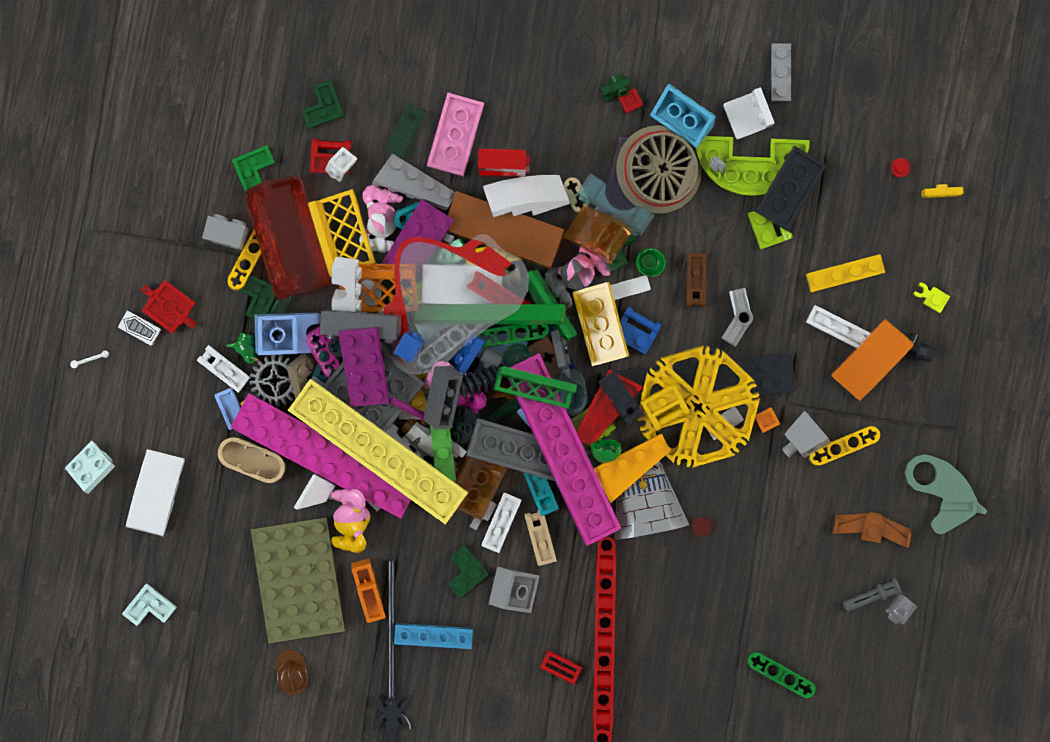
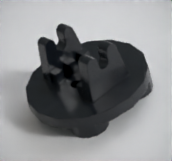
M460 405L456 407L452 428H450L451 438L454 443H469L476 419L480 418V415L475 414L474 410L469 406Z

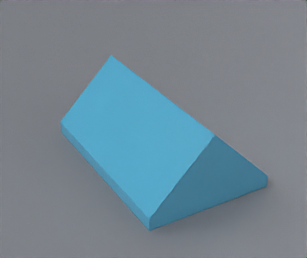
M671 84L667 85L650 114L654 119L696 148L714 127L716 118L714 114Z

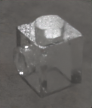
M898 594L885 612L889 614L887 618L897 625L899 622L904 625L918 606L902 594Z

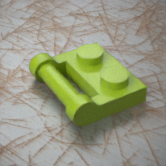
M754 211L748 213L760 250L793 238L792 233L780 228L782 236L777 237L772 222Z

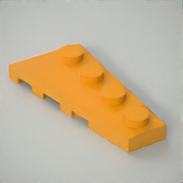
M662 434L620 454L612 462L602 463L593 468L610 503L670 452Z

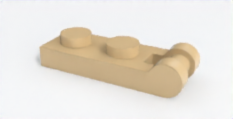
M537 510V513L530 514L529 512L524 515L537 564L541 566L556 562L557 560L545 515L541 516L539 510ZM540 520L541 525L534 527L533 521Z

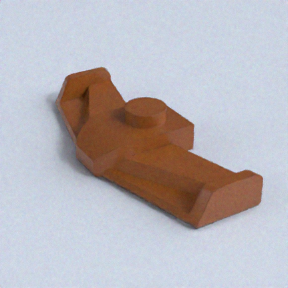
M879 513L835 515L832 534L862 532L861 540L881 543V538L884 537L909 548L911 529L883 517Z

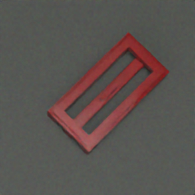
M550 650L547 651L540 665L541 669L572 684H575L583 668ZM552 656V657H554V658H556V659H558V660H560V661H562V662H564V663H566V664H568V665H570V666L576 668L577 671L575 672V671H573V670H571V669H569V668H567V667H565V666H563V665H561V664H559V663H557V662H555V661L549 659V657ZM546 663L573 675V679L545 666Z

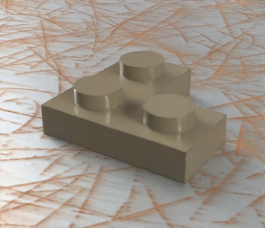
M302 353L286 366L295 398L298 397L308 383L307 376L315 370V361L311 353Z

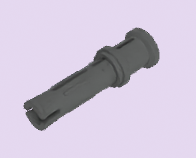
M892 578V581L883 585L877 584L873 590L843 601V605L848 613L879 599L887 600V597L896 593L902 594L896 578Z

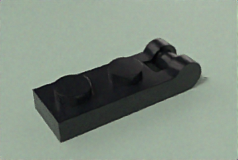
M615 371L598 382L628 426L632 425L633 421L637 418L641 419L645 416ZM632 407L634 412L628 415L625 410Z

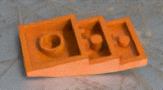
M884 319L831 376L860 401L913 347L914 343L888 320Z

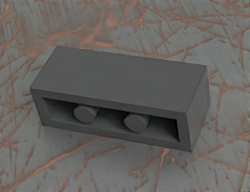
M452 366L434 367L424 420L434 429L452 428L463 375Z

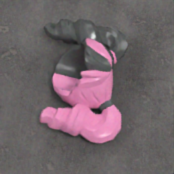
M592 240L584 242L580 246L578 255L564 266L548 269L545 273V282L552 289L555 298H559L561 304L571 308L572 299L566 290L567 287L574 290H582L589 286L595 275L594 267L604 276H609L610 272ZM558 274L561 275L562 280L557 278Z

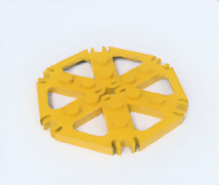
M704 345L660 358L665 362V365L657 360L656 363L660 366V369L658 371H654L652 368L649 369L654 377L647 372L640 398L641 401L649 397L651 387L654 384H660L665 388L675 383L685 403L690 406L688 408L691 413L688 415L684 414L662 426L663 428L683 422L678 445L675 448L669 447L670 452L666 456L673 463L676 456H678L676 459L677 465H680L682 459H687V467H690L691 460H693L692 468L734 456L735 453L730 450L731 448L738 453L739 449L736 447V444L741 442L744 446L746 445L742 437L746 438L749 442L760 398H757L759 396L758 392H750L751 388L756 387V383H753L754 379L723 350L720 357H718L720 354L719 348H716L714 354H709L710 347L706 346L705 353H703ZM691 357H696L699 360L693 387L673 370L675 362ZM726 364L739 376L740 381L737 385L713 391L719 365ZM639 402L638 406L645 416L641 419L637 418V420L646 421L644 426H640V430L645 431L642 434L649 440L657 436L656 429L641 402ZM693 402L697 404L702 403L701 407L705 414L698 409L694 411ZM680 404L657 415V420L681 408ZM746 404L748 411L744 426L740 429L735 428L718 412ZM703 426L723 443L720 450L704 455L697 453Z

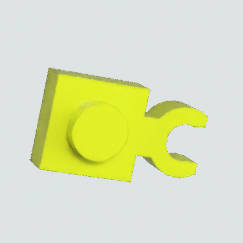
M919 283L918 286L923 288V292L919 294L915 291L913 295L918 298H925L924 305L941 313L950 296L935 287H932L929 291L926 284Z

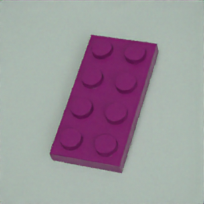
M421 199L381 264H395V255L398 247L408 238L425 237L441 242L454 219ZM422 242L411 243L403 250L400 264H416L415 275L417 281L423 271V264L428 263L438 246ZM404 279L411 283V279Z
M378 327L340 330L338 335L351 407L388 404L390 397Z

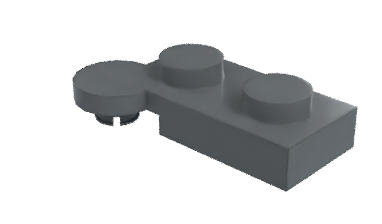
M559 330L552 331L551 335L558 368L561 370L563 377L566 376L567 380L572 379L569 368L571 364L569 353H565L564 348L567 347L565 335L562 336Z

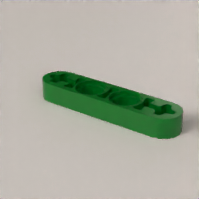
M518 324L481 330L476 335L481 337V334H484L485 337H491L490 332H494L495 343L491 344L492 339L486 340V344L481 347L489 348L543 339L547 336L549 328L547 324ZM538 325L546 329L542 335L535 332L532 333L533 337H529L530 331L528 326H532V330L537 329ZM524 328L527 332L526 337L518 338L515 334L516 330ZM499 331L507 333L508 338L506 341L501 342L497 339L496 335Z
M752 652L748 655L747 663L755 671L804 698H810L815 694V686L808 679L759 652ZM760 656L759 660L765 663V660H768L763 671L760 670L762 668L761 665L757 663L755 666L753 665L752 657ZM770 665L778 667L776 675L768 674V667ZM788 674H792L795 677V681L791 685H787L784 682V678ZM799 679H802L800 684L804 686L810 684V693L806 692L803 694L804 690L797 686Z

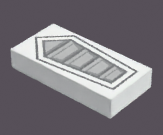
M126 311L118 328L153 346L161 331L157 326L129 311Z

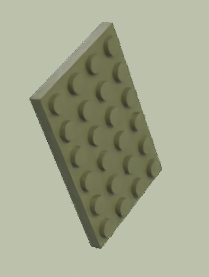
M327 517L251 529L268 644L345 631Z

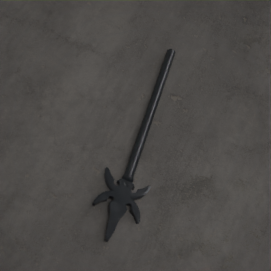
M387 560L388 700L385 701L387 706L383 708L382 703L373 696L375 706L383 712L375 720L373 730L382 723L383 718H386L387 721L384 723L388 731V741L395 742L396 731L399 727L397 718L400 717L401 722L411 729L407 717L400 713L408 706L411 696L408 695L401 703V706L397 707L399 702L396 700L394 644L395 560Z

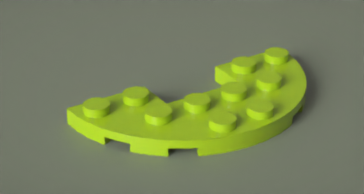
M706 136L699 146L695 147L703 170L717 185L735 194L759 196L765 195L792 147L796 146L808 153L810 140L771 139L770 158L732 156L733 137ZM717 155L727 167L723 169V172L719 170L716 173L709 165L712 162L710 158L713 159Z

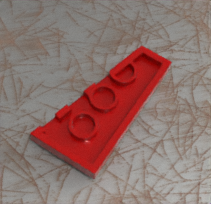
M609 369L606 376L612 373L613 371ZM617 374L633 398L643 388L641 385ZM601 386L576 432L580 441L590 447L591 443L595 442L620 414Z

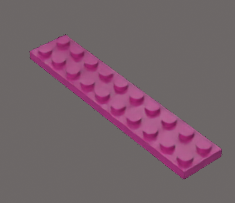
M540 353L509 367L551 378ZM526 382L517 385L521 393H527L531 390ZM541 386L536 389L541 398L550 395L545 387ZM554 394L557 401L562 403L559 394ZM516 396L585 545L588 546L620 530L619 522L566 409Z
M248 393L230 427L344 489L359 490L365 500L399 518H402L411 501L403 493L309 425Z

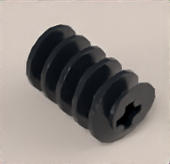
M490 365L488 369L483 367L481 371L475 370L474 374L472 372H468L467 375L462 374L460 393L463 398L467 399L468 392L473 397L474 390L480 395L481 388L488 392V386H491L494 390L497 378L496 368Z

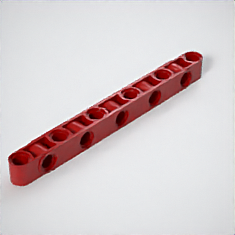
M610 536L598 540L596 555L593 690L595 742H599L597 736L601 733H605L608 736L605 742H611L613 728L616 555L615 542ZM610 540L612 542L611 548L603 550L601 548L602 541ZM608 578L611 581L609 588L605 589L600 586L602 579ZM608 617L610 624L607 627H602L599 623L601 618ZM601 656L609 657V663L607 665H601L599 663V658ZM602 694L609 697L608 702L605 704L598 702V697Z

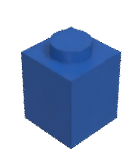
M408 331L404 333L394 354L410 363L414 362L426 341L422 339V335L418 332Z

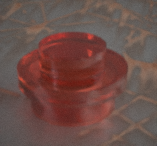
M697 518L692 523V531L697 536H706L711 531V524L706 518Z

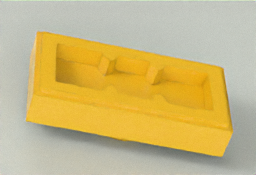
M948 184L936 185V188L921 191L923 198L958 197L964 194L963 187L948 188Z

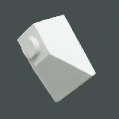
M313 474L294 508L298 510L327 502L328 499L332 500L331 492L336 491V484L318 474Z

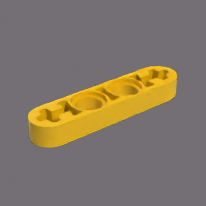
M261 222L255 226L227 281L230 289L239 291L245 286L271 237L272 231L269 224ZM264 227H266V232L268 234H263V236L261 237V241H264V243L262 244L259 240H257L260 235V231H258V229H263ZM250 244H258L260 247L259 251L251 253L249 251ZM248 260L251 263L250 268L242 270L240 268L241 261ZM236 270H238L242 274H247L245 277L241 275L239 279L241 285L237 284L236 286H233V282L231 280L236 279L239 275L237 272H235Z
M873 426L865 427L824 446L823 448L826 447L827 454L830 456L829 459L825 455L818 462V460L813 459L815 456L814 452L809 455V460L812 464L818 466L876 443L880 438V431ZM868 430L876 433L873 436V440L871 438L864 439L865 444H863L862 438L859 436V433H862V436L868 435ZM851 437L858 439L859 443L855 448H851L848 445V440ZM833 444H838L841 447V452L838 455H833L830 451ZM821 448L816 452H818V454H822L825 451L823 450V448Z

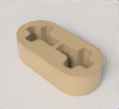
M568 178L564 183V189L569 202L575 212L582 213L588 208V199L579 180ZM571 181L573 184H577L575 187L577 194L575 195L571 189H567ZM578 196L580 201H585L583 209L575 207L577 203L575 197Z

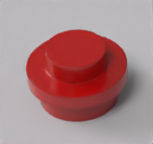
M898 158L891 164V172L896 177H905L910 171V164L906 159Z

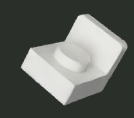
M342 147L329 160L325 170L330 177L340 182L344 174L356 163L357 158Z

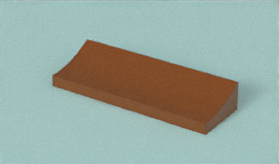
M458 191L455 192L448 214L450 218L454 219V222L447 233L467 240L483 242L481 245H488L492 249L551 269L564 236V229L522 214L513 216L512 211L493 217L488 202Z

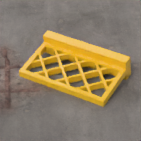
M353 189L308 203L330 277H332V265L335 257L343 258V256H346L350 259H357L361 249L367 252L369 261H359V264L376 263ZM350 195L352 201L349 209L340 204L343 197ZM331 202L335 204L331 214L325 212L324 203ZM338 207L347 211L343 221L334 216ZM350 213L357 217L354 227L346 223ZM332 219L341 223L337 233L330 229ZM344 225L353 229L348 239L340 235ZM356 231L362 234L363 237L360 245L351 241ZM338 237L347 241L342 251L337 249L335 245ZM349 244L358 247L354 257L345 253Z

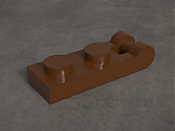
M687 253L686 307H692V305L706 307L707 253ZM693 292H700V297L692 298Z

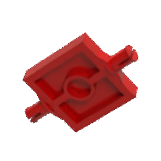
M166 280L154 291L146 284L143 285L144 288H141L140 291L149 296L147 304L142 309L145 314L172 334L183 323L192 330L195 328L194 326L197 325V322L188 317L196 304L193 300Z

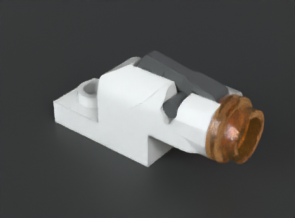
M410 418L401 429L404 433L403 435L406 436L411 445L423 457L427 455L434 457L431 430ZM452 441L453 456L456 458L458 456L463 457L467 451Z

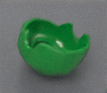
M646 248L637 255L636 266L643 275L647 277L659 276L665 269L666 260L659 250Z
M599 439L596 445L594 442L591 443L592 455L601 463L612 462L620 456L621 445L616 440Z

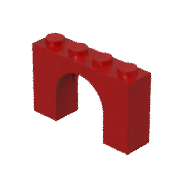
M479 149L478 151L479 177L519 178L529 174L530 155H526V150Z

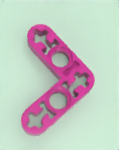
M319 326L307 334L305 341L328 380L331 377L330 373L332 371L330 367L325 368L324 365L330 364L332 369L337 370L340 364L337 358L328 350V342L332 339L320 334ZM312 336H319V339L317 340L319 346H322L324 344L325 347L319 348L317 351H315V349L318 348V346L316 343H311V340L313 339ZM322 351L329 353V359L325 362L320 360V353Z

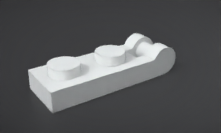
M208 345L205 349L206 352L203 356H199L197 361L239 393L251 377ZM211 356L216 358L212 364L208 362Z

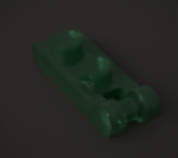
M409 102L385 151L402 159L426 114V110L422 108L419 110L414 107V104ZM410 114L416 116L415 121L408 119Z

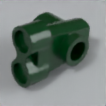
M623 74L612 76L609 79L610 84L600 87L605 102L613 100L617 96L624 97L631 90L630 82L627 77L624 78Z

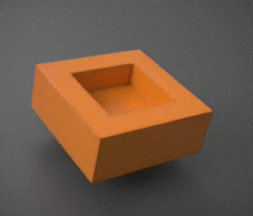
M772 407L755 416V420L762 433L780 425Z

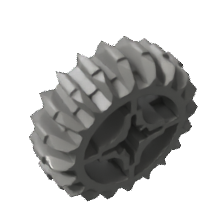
M272 355V361L267 356L264 357L265 364L259 360L258 364L261 367H253L257 374H250L251 377H255V381L249 382L251 385L256 384V387L251 389L252 392L259 391L255 397L260 398L263 396L262 400L265 402L269 399L268 403L270 405L275 401L276 406H280V400L286 405L287 397L293 401L294 398L290 395L291 393L294 394L292 384H290L287 392L280 396L281 386L291 381L289 377H282L277 365H281L286 368L290 359L287 358L283 362V356L280 355L278 361H276V356ZM271 366L270 376L261 379L264 370ZM275 375H277V378L285 379L284 381L277 382V386H274L275 383L266 382L274 379ZM261 385H270L274 392V397L268 395Z

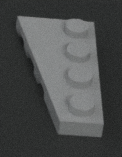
M394 154L390 156L372 183L375 186L381 185L392 192L397 191L406 194V197L411 199H422L428 204L445 211L452 204L455 195L454 191Z

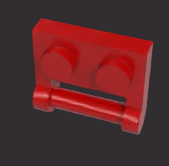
M312 139L310 172L328 174L325 169L329 160L335 155L318 153V148L341 149L344 147L350 152L351 140L335 142Z

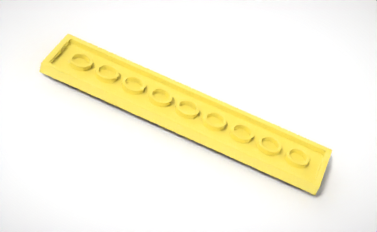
M313 379L308 381L288 409L293 415L444 524L448 522L469 493Z

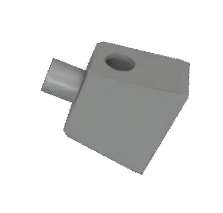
M804 411L785 433L790 443L783 447L782 450L788 458L797 451L805 458L831 442L806 411Z

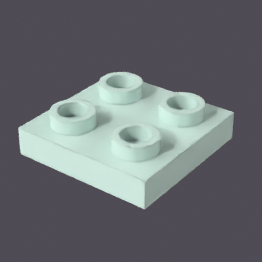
M91 441L65 469L82 490L89 494L115 466L112 463L113 460L95 442Z

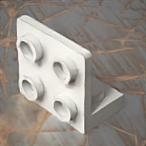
M761 87L753 90L748 95L723 105L736 139L746 137L774 125V120Z

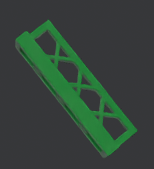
M505 366L499 367L494 386L495 391L569 409L572 393H576L577 389L575 384ZM502 376L509 378L513 385L507 389L500 387ZM526 382L531 390L527 393H521L517 385ZM541 386L545 387L550 395L541 398L536 389ZM559 391L567 393L565 403L558 402L554 394Z

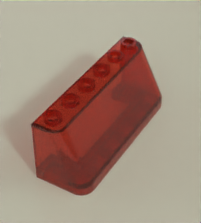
M301 175L263 181L247 189L245 201L275 297L282 300L333 285L308 206L310 202L307 198Z

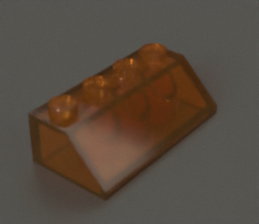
M466 456L454 482L469 493L457 509L482 521L507 468Z

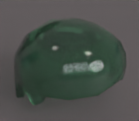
M513 343L505 349L503 363L506 367H511L533 357L526 345Z

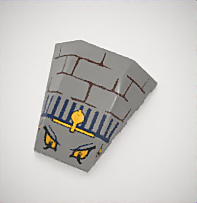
M660 461L616 498V518L621 529L615 532L614 540L689 526Z

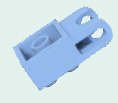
M255 314L256 353L258 355L311 353L305 341L306 331L310 325L321 323V314ZM277 329V331L280 332V335H277L274 339L272 333L274 332V330ZM311 341V343H316L318 346L315 351L323 347V345L319 346L317 341Z

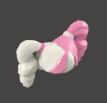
M370 185L362 193L369 216L366 232L372 251L386 253L387 251L389 252L394 241L385 240V238L391 235L396 228V225L393 223L395 210L387 203H400L403 200V196L386 188L381 189L379 186ZM362 234L360 235V238H359L360 244H361V242H362V240H363ZM369 235H374L375 238L370 239Z

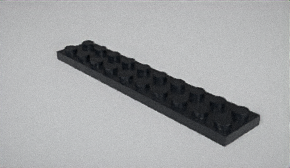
M792 353L732 359L754 379L753 383H756V387L751 388V393L758 392L759 395L796 391ZM699 363L673 365V370L693 387ZM726 364L719 365L713 391L737 385L740 381L739 376ZM651 367L654 371L660 369V367ZM650 368L615 371V373L642 387L644 386L647 372L654 377L649 370ZM607 372L601 373L602 379L606 376ZM660 384L652 385L649 396L662 390L663 387ZM643 388L633 398L637 405H639Z

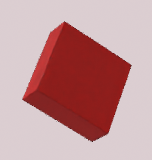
M635 88L630 90L624 97L618 96L626 114L643 106Z

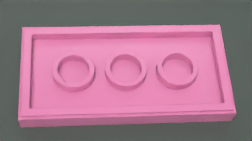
M447 93L427 167L464 177L483 111V102Z

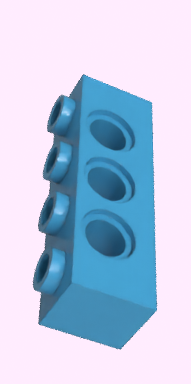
M396 623L394 644L472 649L473 628L409 623Z

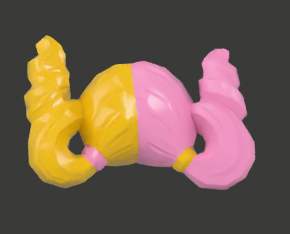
M357 489L332 491L331 497L343 504L334 513V525L345 536H335L330 541L336 548L360 553L367 544L362 534L371 518L368 509L365 507V498Z

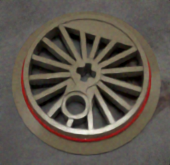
M656 125L638 130L625 141L617 158L616 174L622 192L632 204L647 212L669 213L683 207L692 199L701 180L702 167L695 147L666 126ZM653 137H659V152ZM665 137L671 139V141H670V143H669V146H668V148H667L666 153H665ZM647 139L653 154L642 144ZM675 142H678L681 147L670 157ZM639 147L642 153L635 154L636 150ZM685 149L688 156L672 162ZM642 156L646 157L648 161L646 166L642 165L640 161ZM689 160L686 167H673L674 165ZM662 165L664 172H660L661 169L658 166ZM632 170H640L644 174L633 177ZM675 171H684V174L681 175ZM651 175L640 188L637 186L635 181ZM654 180L647 196L642 191ZM671 183L677 188L676 193H674ZM659 184V200L653 199V196ZM665 185L671 198L668 201H665Z

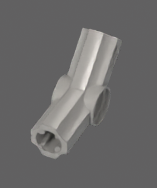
M745 288L729 292L734 318L721 337L724 341L735 347L753 320ZM740 313L748 315L747 323L739 321Z

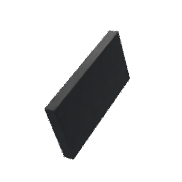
M793 146L754 212L783 230L789 231L827 165L798 147Z

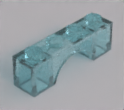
M590 173L577 192V195L580 196L578 199L586 205L589 203L594 205V210L604 216L606 213L612 217L611 221L616 225L621 226L623 224L628 228L626 231L633 236H642L655 215L639 205L630 210L614 208L608 202L605 195L606 183Z

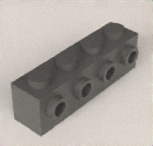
M323 310L321 311L320 334L326 335V338L337 339L340 330L378 327L379 339H383L382 342L394 343V340L400 339L402 315Z

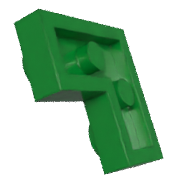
M268 145L232 159L247 196L265 189L258 170L275 164Z

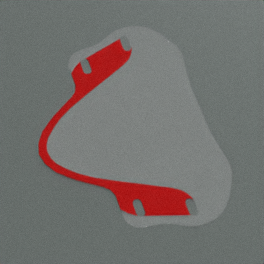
M487 234L477 235L461 247H454L426 237H411L404 240L398 247L395 255V297L393 301L378 312L380 314L394 313L395 315H402L400 339L394 340V343H386L391 361L399 370L408 374L432 373L435 366H444L461 348L490 326L515 313L520 308L529 285L528 271L523 262L518 257L504 251ZM485 242L487 247L480 253H477L475 251L476 247ZM511 264L516 265L515 270H513L511 273H504V270L508 266H510ZM416 331L422 335V339L426 342L416 360L410 363L401 357H397L394 351L404 333Z

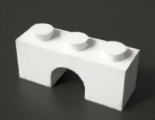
M335 257L332 265V284L341 285L346 290H335L332 298V310L353 312L361 310L362 301L359 300V295L361 294L362 284H359V279L361 278L362 268L359 267L358 259Z

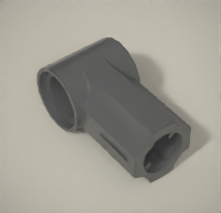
M486 347L475 370L481 371L483 367L488 369L490 365H493L497 370L503 355Z

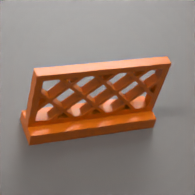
M359 264V267L362 268L359 284H362L365 279H370L375 285L369 290L362 284V290L366 294L361 299L359 298L362 301L361 310L357 312L384 311L386 304L382 300L387 295L394 299L395 296L391 291L395 288V264ZM400 264V282L402 279H411V287L408 290L401 285V290L404 292L403 298L407 295L413 300V306H406L404 304L406 311H418L416 264ZM384 279H389L394 284L389 290L381 284ZM339 285L340 290H346L343 286ZM377 286L385 292L380 299L372 293ZM368 295L376 301L373 306H368L363 302Z

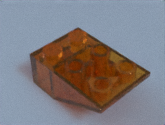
M583 205L563 237L611 264L631 234V231L625 223Z

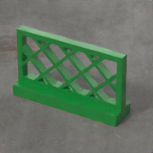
M532 270L529 271L527 276L521 279L536 304H559L538 270L534 272ZM566 315L563 324H552L555 331L559 330L562 336L565 335L566 341L578 335Z

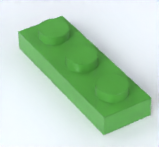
M430 425L435 468L452 481H456L450 428L434 429Z

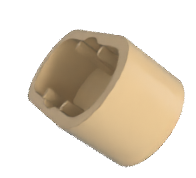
M228 438L220 444L218 449L219 460L224 466L265 483L279 481L287 470L286 461L280 454L242 438Z

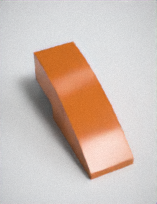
M370 558L351 563L357 592L367 623L385 619L386 616Z

